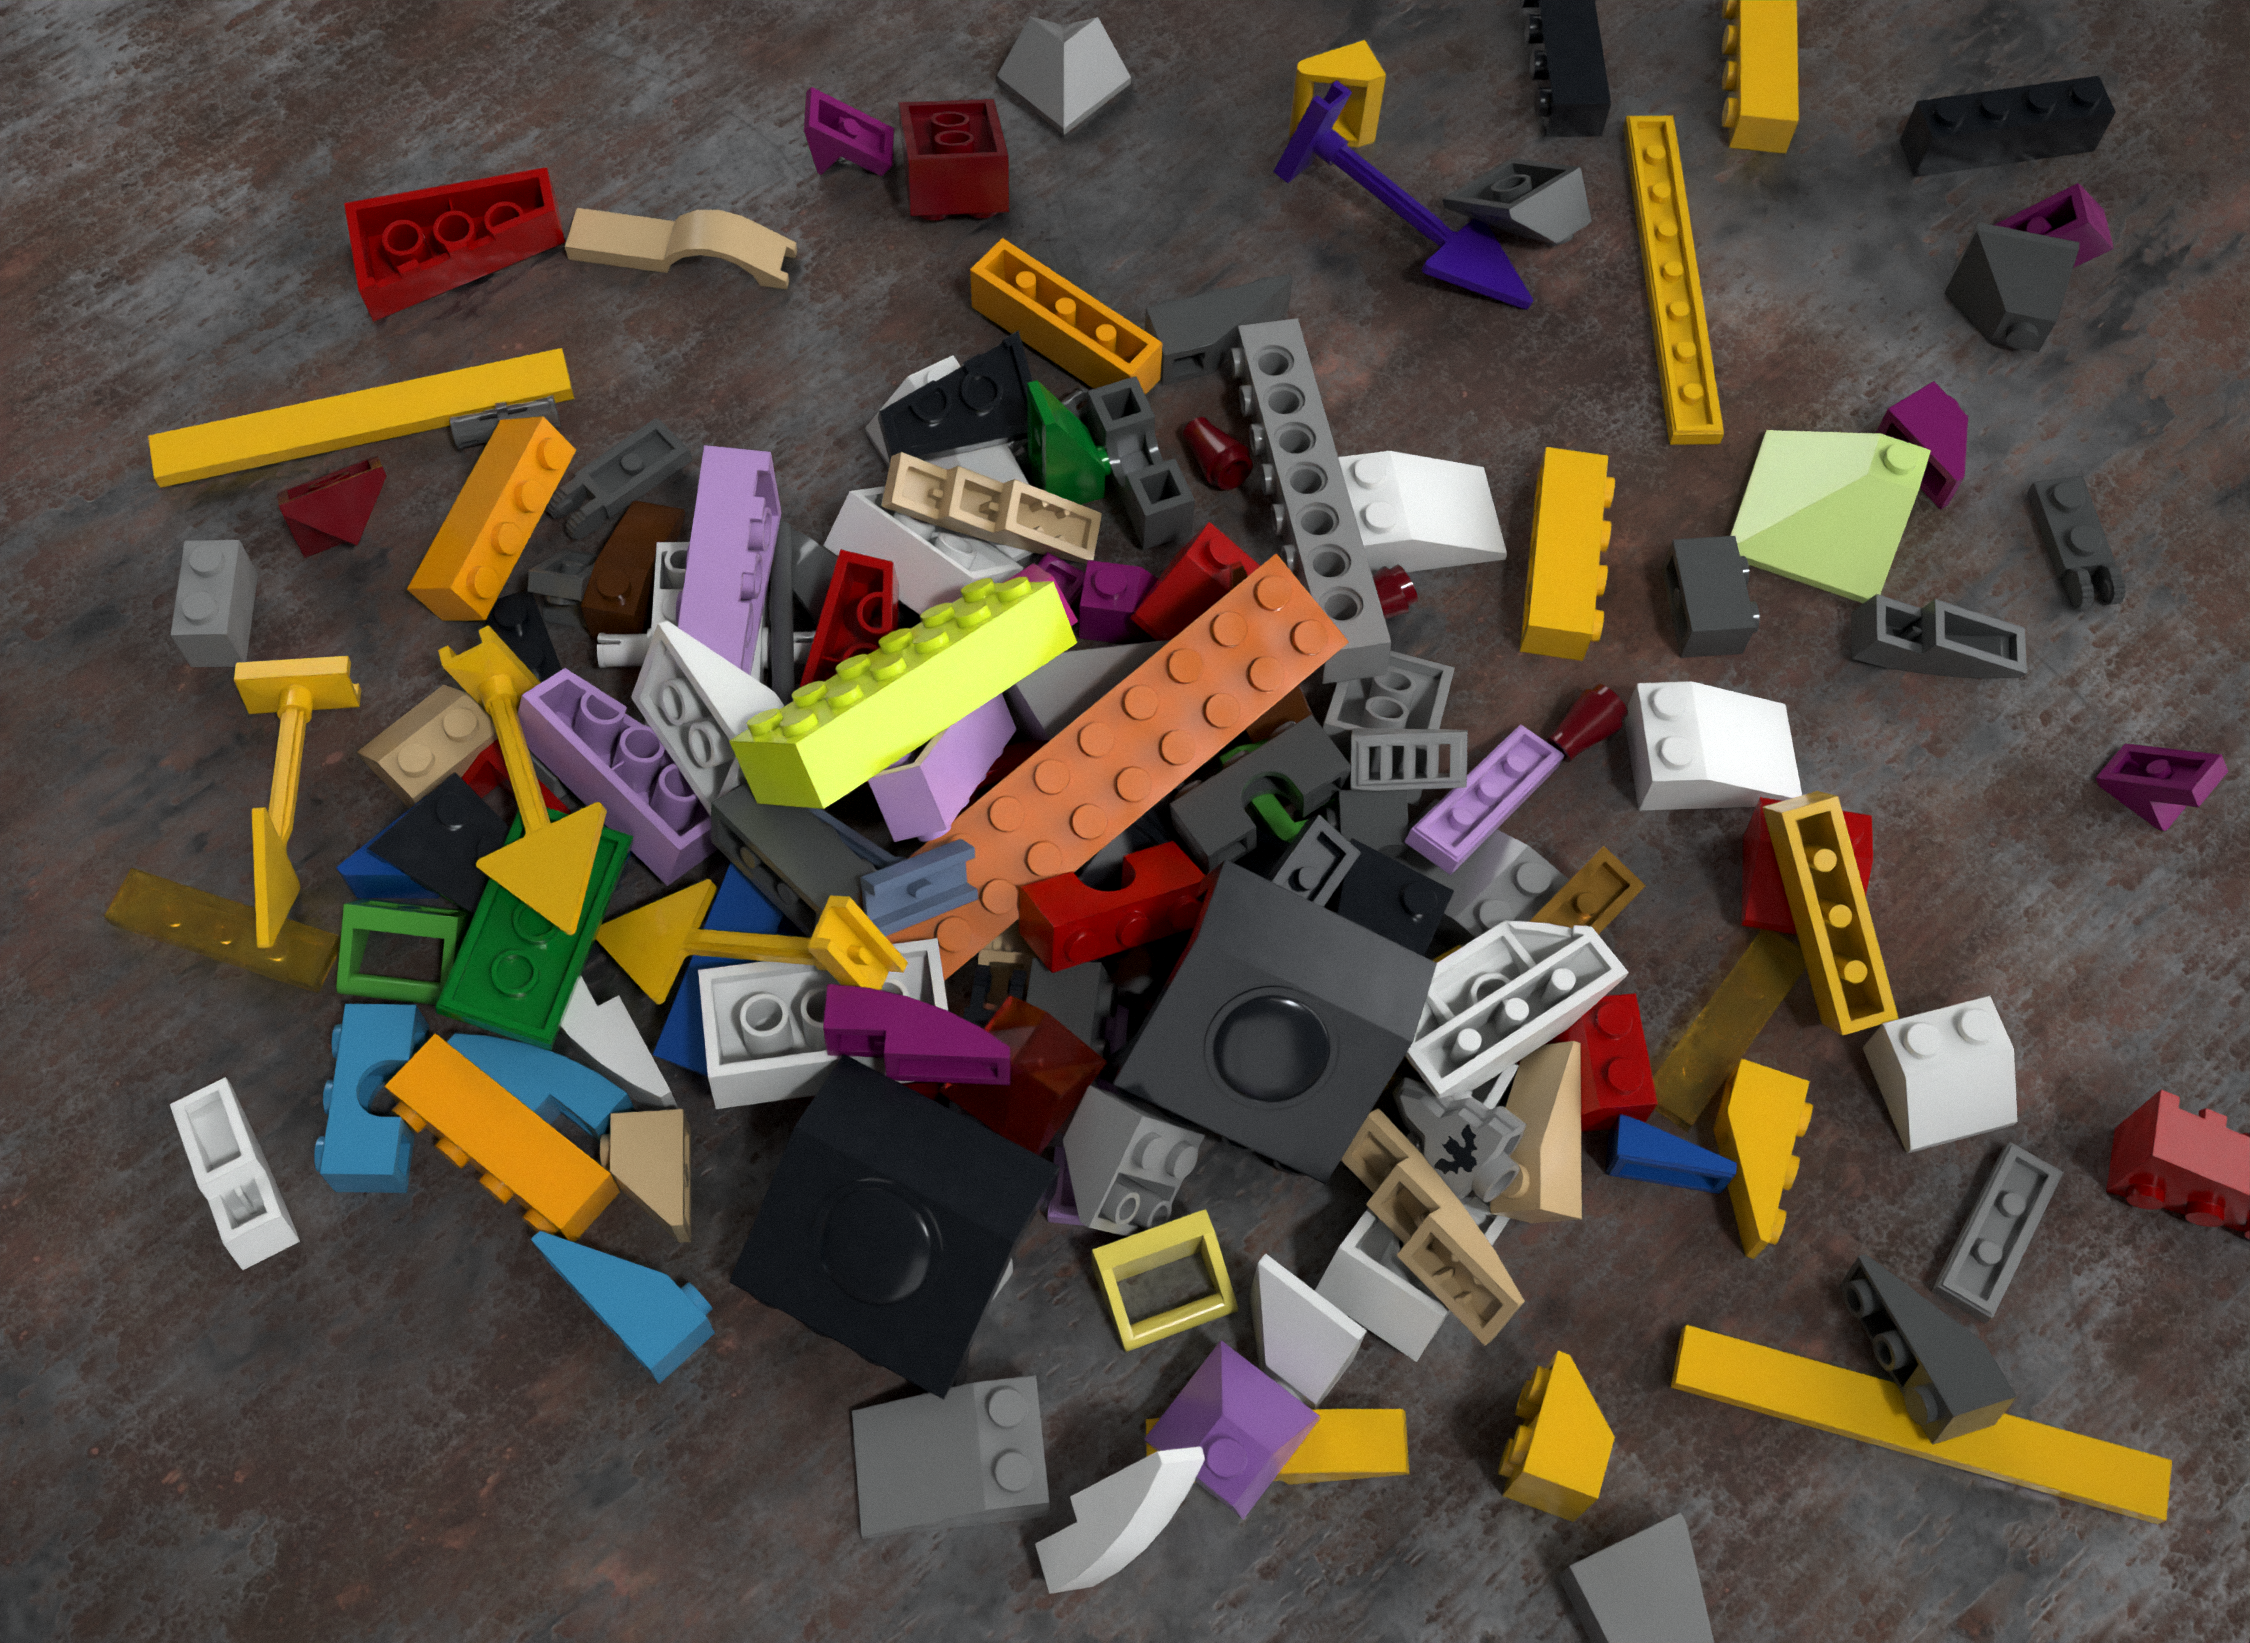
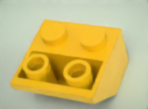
M1557 1351L1545 1368L1537 1365L1531 1381L1526 1380L1523 1385L1515 1415L1524 1418L1523 1425L1518 1426L1514 1439H1508L1501 1457L1498 1474L1507 1477L1502 1496L1574 1522L1599 1497L1615 1436L1572 1357L1569 1354Z

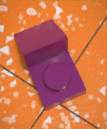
M813 87L806 92L804 133L819 175H822L840 156L880 176H883L892 167L893 127Z
M2125 743L2095 779L2100 788L2153 827L2166 831L2187 806L2199 808L2228 773V769L2222 754Z

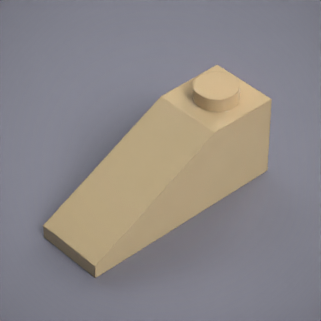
M1569 1041L1542 1045L1521 1059L1505 1107L1527 1125L1521 1141L1510 1155L1520 1166L1518 1175L1504 1192L1490 1201V1213L1528 1223L1582 1219L1581 1043Z

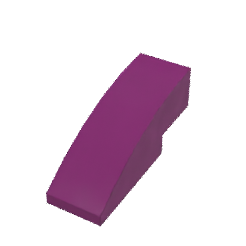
M827 984L823 1024L827 1056H842L845 1054L852 1057L884 1058L886 1076L895 1081L1010 1085V1046L981 1027L945 1009L908 996L867 987Z

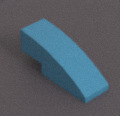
M455 1033L447 1041L449 1045L549 1125L562 1114L599 1144L602 1134H610L611 1113L636 1112L627 1092L599 1073L563 1055L528 1043L493 1036Z

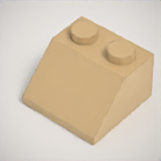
M442 685L358 750L357 754L410 809L422 798L434 791L454 772L462 777L479 753L497 740L498 736L492 717L470 695L464 691Z

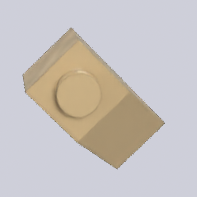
M684 1110L611 1113L610 1134H602L600 1139L602 1167L610 1170L618 1188L679 1243L691 1242V1127Z

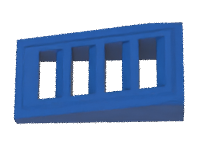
M1619 1114L1609 1130L1605 1173L1608 1176L1720 1194L1736 1175V1162L1635 1118Z

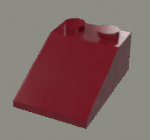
M994 99L898 102L910 216H920L926 220H940L946 218L948 214H969L976 218H989L995 216L997 212H1009V155Z

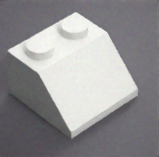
M1990 996L1883 1023L1864 1045L1863 1051L1907 1154L2010 1127L2017 1123L2014 1048Z

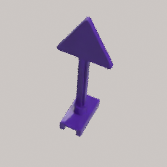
M1336 80L1332 83L1324 99L1318 95L1312 99L1273 171L1276 175L1289 183L1312 165L1316 156L1320 157L1328 165L1334 163L1420 233L1440 246V249L1421 268L1424 274L1525 310L1533 303V298L1488 224L1472 219L1460 231H1452L1438 217L1348 147V141L1332 129L1352 91Z

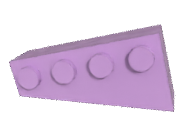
M704 445L691 539L686 554L683 591L679 592L676 602V622L679 629L751 676L781 518V507L771 452Z
M564 668L524 693L521 697L518 716L528 749L586 806L600 802L607 809L604 824L610 829L633 836L631 851L668 886L718 850L711 842V816L652 728L641 724L625 714L627 709L625 705Z
M1002 693L868 780L894 842L917 837L921 842L931 841L943 836L951 829V823L960 810L969 803L970 796L979 783L986 778V773L994 761L1003 754V748L1017 730Z

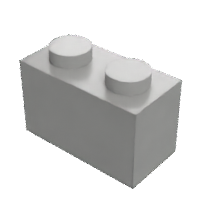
M240 540L184 541L170 635L190 667H236V663L247 661L258 572Z

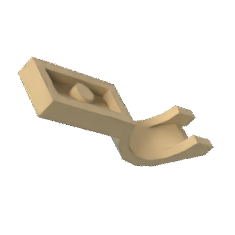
M576 208L565 244V250L568 260L668 273L671 264L683 257L697 255L717 257L737 264L749 272L760 286L787 289L789 277L787 273L781 271L784 257H796L797 245L796 242L746 217L722 210H695L680 215L675 221Z

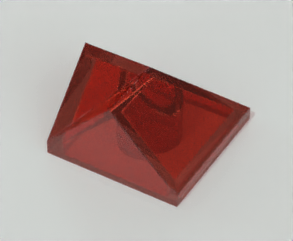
M1009 994L984 1030L1010 1046V1085L944 1083L939 1092L1000 1136L1040 1156L1084 1095L1088 1086L1091 1085L1102 1070L1106 1061L1048 1012Z

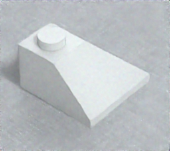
M1265 1253L1258 1262L1249 1295L1259 1368L1311 1410L1317 1409L1353 1362L1366 1334V1330Z

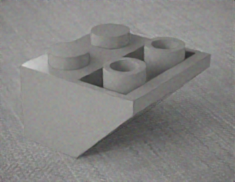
M1089 1085L1063 1138L1080 1222L1089 1228L1128 1237L1167 1223L1172 1211L1171 1204L1184 1178L1193 1170L1196 1164L1198 1149L1205 1135L1190 1126L1178 1123L1169 1114L1153 1105L1132 1101L1122 1095Z

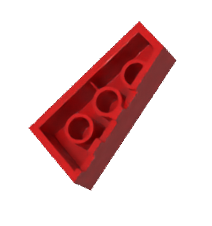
M547 167L344 203L358 290L373 322L565 243L558 202Z
M840 549L800 687L816 681L825 682L837 674L835 668L838 664L857 655H869L880 648L878 641L883 636L898 630L899 583L894 562ZM868 780L854 789L873 794Z
M2162 1089L2115 1128L2106 1192L2126 1197V1201L2129 1204L2138 1208L2148 1210L2163 1208L2184 1214L2186 1220L2199 1226H2225L2245 1232V1237L2250 1240V1133H2238L2226 1128L2227 1116L2208 1108L2199 1110L2198 1116L2179 1108L2180 1097Z

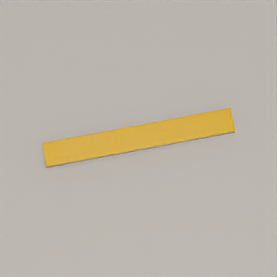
M1626 116L1623 124V133L1669 444H1720L1724 436L1674 116Z
M563 349L549 350L148 435L154 479L158 486L163 488L451 426L450 417L483 412L484 410L496 408L495 403L506 401L507 405L534 401L535 399L551 395L554 396L555 403L572 400L574 395Z
M1685 1325L1681 1330L1671 1388L2157 1525L2165 1522L2167 1519L2172 1460L2005 1413L1993 1426L1932 1445L1921 1425L1914 1422L1910 1417L1905 1405V1398L1894 1382L1690 1325Z

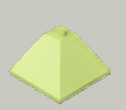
M1766 430L1730 536H1736L1739 554L1747 558L1748 565L1860 603H1865L1875 594H1881L1916 500L1931 450L1880 433Z

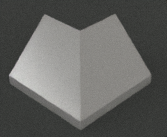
M1030 16L997 74V83L1061 134L1065 135L1130 85L1131 76L1098 17L1062 25Z

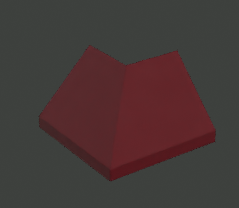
M377 455L277 493L278 506L304 558L345 542L358 546L387 477Z

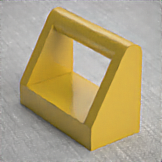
M1365 40L1299 61L1297 64L1289 127L1290 138H1292L1312 101L1314 83L1332 84L1338 80L1352 93L1332 129L1348 141V147H1361L1375 142L1386 74Z

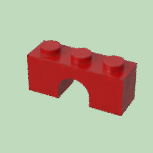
M1171 841L1124 855L1121 890L1099 891L1083 884L1073 871L1020 887L1019 934L1049 971L1055 973L1194 928L1203 905L1202 902L1195 898L1205 875L1177 844Z

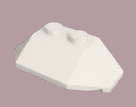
M1504 920L1437 963L1413 1043L1405 1056L1438 1099L1476 1089L1571 1027L1627 976L1628 971L1592 926L1574 925L1573 928L1549 923Z

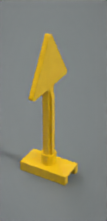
M488 625L479 630L482 640L481 644L459 655L448 645L438 650L443 668L493 719L526 831L523 838L478 859L476 867L564 933L573 935L579 922L607 809L600 802H595L554 823L550 822L517 713L522 695L541 682Z
M349 656L236 663L234 682L248 713L277 712V716L281 720L269 810L267 812L266 807L252 808L258 949L272 947L300 891L299 879L287 855V842L294 824L306 723L311 720L313 710L360 707L361 688L359 683L353 684L351 681V661Z
M710 879L701 881L606 922L600 926L596 936V940L658 1005L665 1001L680 967L688 955L815 965L821 971H829L841 985L867 987L876 990L882 989L889 971L904 973L908 964L906 959L852 898L848 896H829L811 938L699 929L717 891V886Z

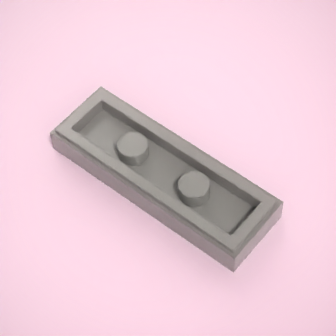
M2011 1142L2003 1147L1931 1292L1985 1324L1990 1321L2064 1172Z

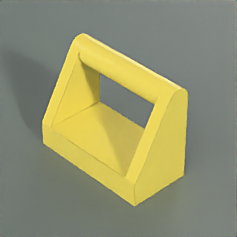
M1206 1209L1092 1250L1091 1267L1125 1353L1238 1311L1237 1301L1219 1243ZM1200 1252L1216 1294L1130 1325L1117 1282Z

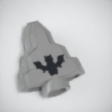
M1404 1077L1392 1094L1403 1124L1419 1140V1152L1457 1196L1463 1206L1476 1195L1483 1202H1489L1498 1197L1514 1181L1520 1170V1166L1510 1155L1521 1141L1527 1124L1504 1106H1498L1490 1110L1475 1098L1454 1100L1451 1096H1446L1438 1099L1425 1081Z

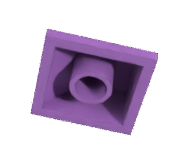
M1221 1340L1144 1440L1156 1451L1201 1446L1205 1460L1195 1482L1244 1520L1319 1421L1320 1416Z

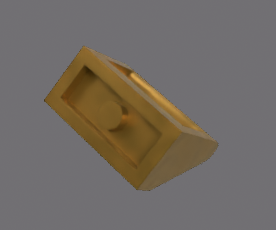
M1603 846L1529 922L1549 923L1573 928L1574 925L1592 926L1599 935L1646 885Z

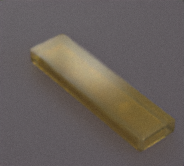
M134 868L130 869L104 916L110 925L319 993L340 951L341 938L339 935L287 918L272 947L258 949L255 908Z
M1762 929L1654 1075L1653 1081L1658 1102L1655 1107L1656 1111L1684 1131H1689L1805 970L1806 964L1800 947L1776 931Z

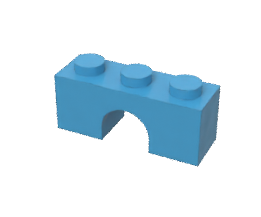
M345 1004L342 1024H336L333 1029L332 1054L337 1061L334 1079L327 1080L324 1087L323 1107L325 1114L328 1115L325 1136H319L317 1139L314 1162L317 1172H320V1175L335 1192L407 1193L415 1136L401 1117L375 1116L371 1114V1107L377 1093L385 1087L428 1041L429 1024L417 1005Z

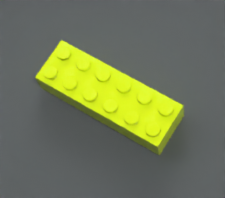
M1017 577L1004 583H994L992 578H984L972 582L961 589L963 597L955 602L939 604L924 611L920 615L921 623L911 629L903 628L883 636L878 641L880 648L869 655H857L838 664L835 668L837 671L835 676L825 682L816 681L809 683L794 691L791 695L793 701L781 709L774 708L763 711L750 718L746 722L748 729L729 740L757 804L825 809L1077 644L1054 581L1029 582L1027 577Z

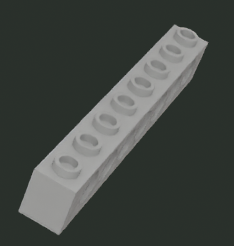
M1296 318L1238 326L1237 347L1229 349L1230 370L1233 379L1241 378L1242 386L1239 387L1240 408L1243 417L1251 416L1253 424L1249 427L1251 450L1254 456L1261 455L1263 464L1260 465L1261 487L1265 496L1272 495L1274 504L1270 508L1271 524L1275 536L1283 535L1285 546H1282L1281 549L1282 561L1349 641L1347 645L1318 668L1322 684L1386 675L1392 642L1299 320Z

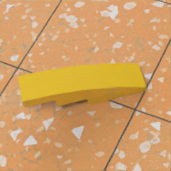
M1312 1409L1320 1416L1319 1421L1273 1481H1283L1288 1485L1408 1475L1409 1459L1405 1411L1403 1409ZM1160 1418L1146 1419V1436ZM1146 1442L1148 1457L1157 1451Z

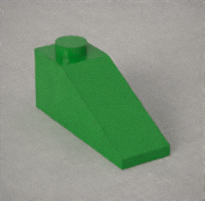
M1038 380L1027 383L1028 468L1033 486L1080 505L1104 498L1105 476L1111 474V466L1104 446H1095L1088 428Z

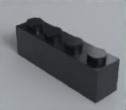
M1519 0L1520 7L1527 8L1528 13L1524 24L1525 43L1532 44L1533 48L1529 60V75L1531 80H1537L1538 87L1535 92L1534 111L1536 117H1542L1545 137L1602 136L1611 106L1595 0Z
M2092 76L1917 101L1899 141L1914 177L2094 152L2116 111L2100 77Z

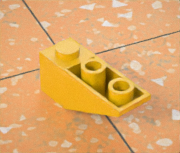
M1741 1058L1726 1080L1713 1130L1720 1156L1737 1163L1736 1175L1727 1186L1745 1256L1755 1259L1769 1243L1776 1245L1785 1224L1786 1211L1779 1209L1778 1206L1782 1190L1789 1191L1796 1178L1800 1157L1792 1155L1796 1136L1802 1138L1808 1128L1813 1104L1805 1102L1810 1081Z

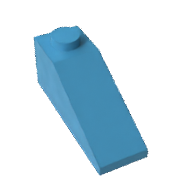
M539 1231L531 1238L541 1256L658 1384L715 1334L706 1317L713 1308L690 1282L680 1289L667 1274Z

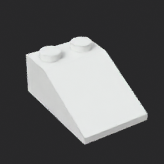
M1394 451L1338 457L1372 575L1383 566L1390 569L1398 564L1406 572L1506 560L1507 551L1484 467Z
M669 621L657 624L631 696L710 816L711 802L747 783L729 740L747 730L746 722L753 716L769 709H781L784 707V704L774 691Z
M1692 681L1637 683L1627 705L1628 716L1625 718V726L1638 811L1756 807L1760 797L1785 801L1802 795L1785 704Z
M1476 1195L1464 1207L1491 1246H1493L1510 1218L1491 1214L1490 1201L1483 1202ZM1368 1207L1339 1246L1315 1291L1344 1314L1417 1362L1450 1310L1396 1256L1405 1244Z

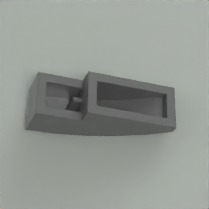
M1875 594L1851 612L1852 659L1892 669L1947 677L2021 678L2027 674L2024 627L1934 599L1923 608H1919Z

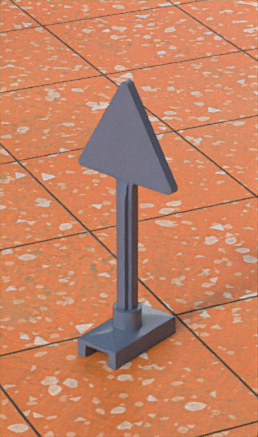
M807 808L822 823L826 822L833 826L839 834L841 841L859 858H865L871 862L877 870L861 877L863 909L867 917L884 936L978 900V890L967 883L966 861L975 858V847L964 840L953 841L909 859L902 856L895 857L822 809Z

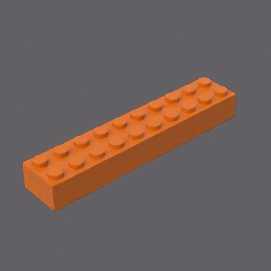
M1276 553L951 823V829L946 834L928 841L909 858L959 839L974 846L975 858L966 861L967 883L978 890V900L885 937L891 944L938 938L942 972L945 981L1019 919L1020 887L1078 870L1347 645L1349 641Z

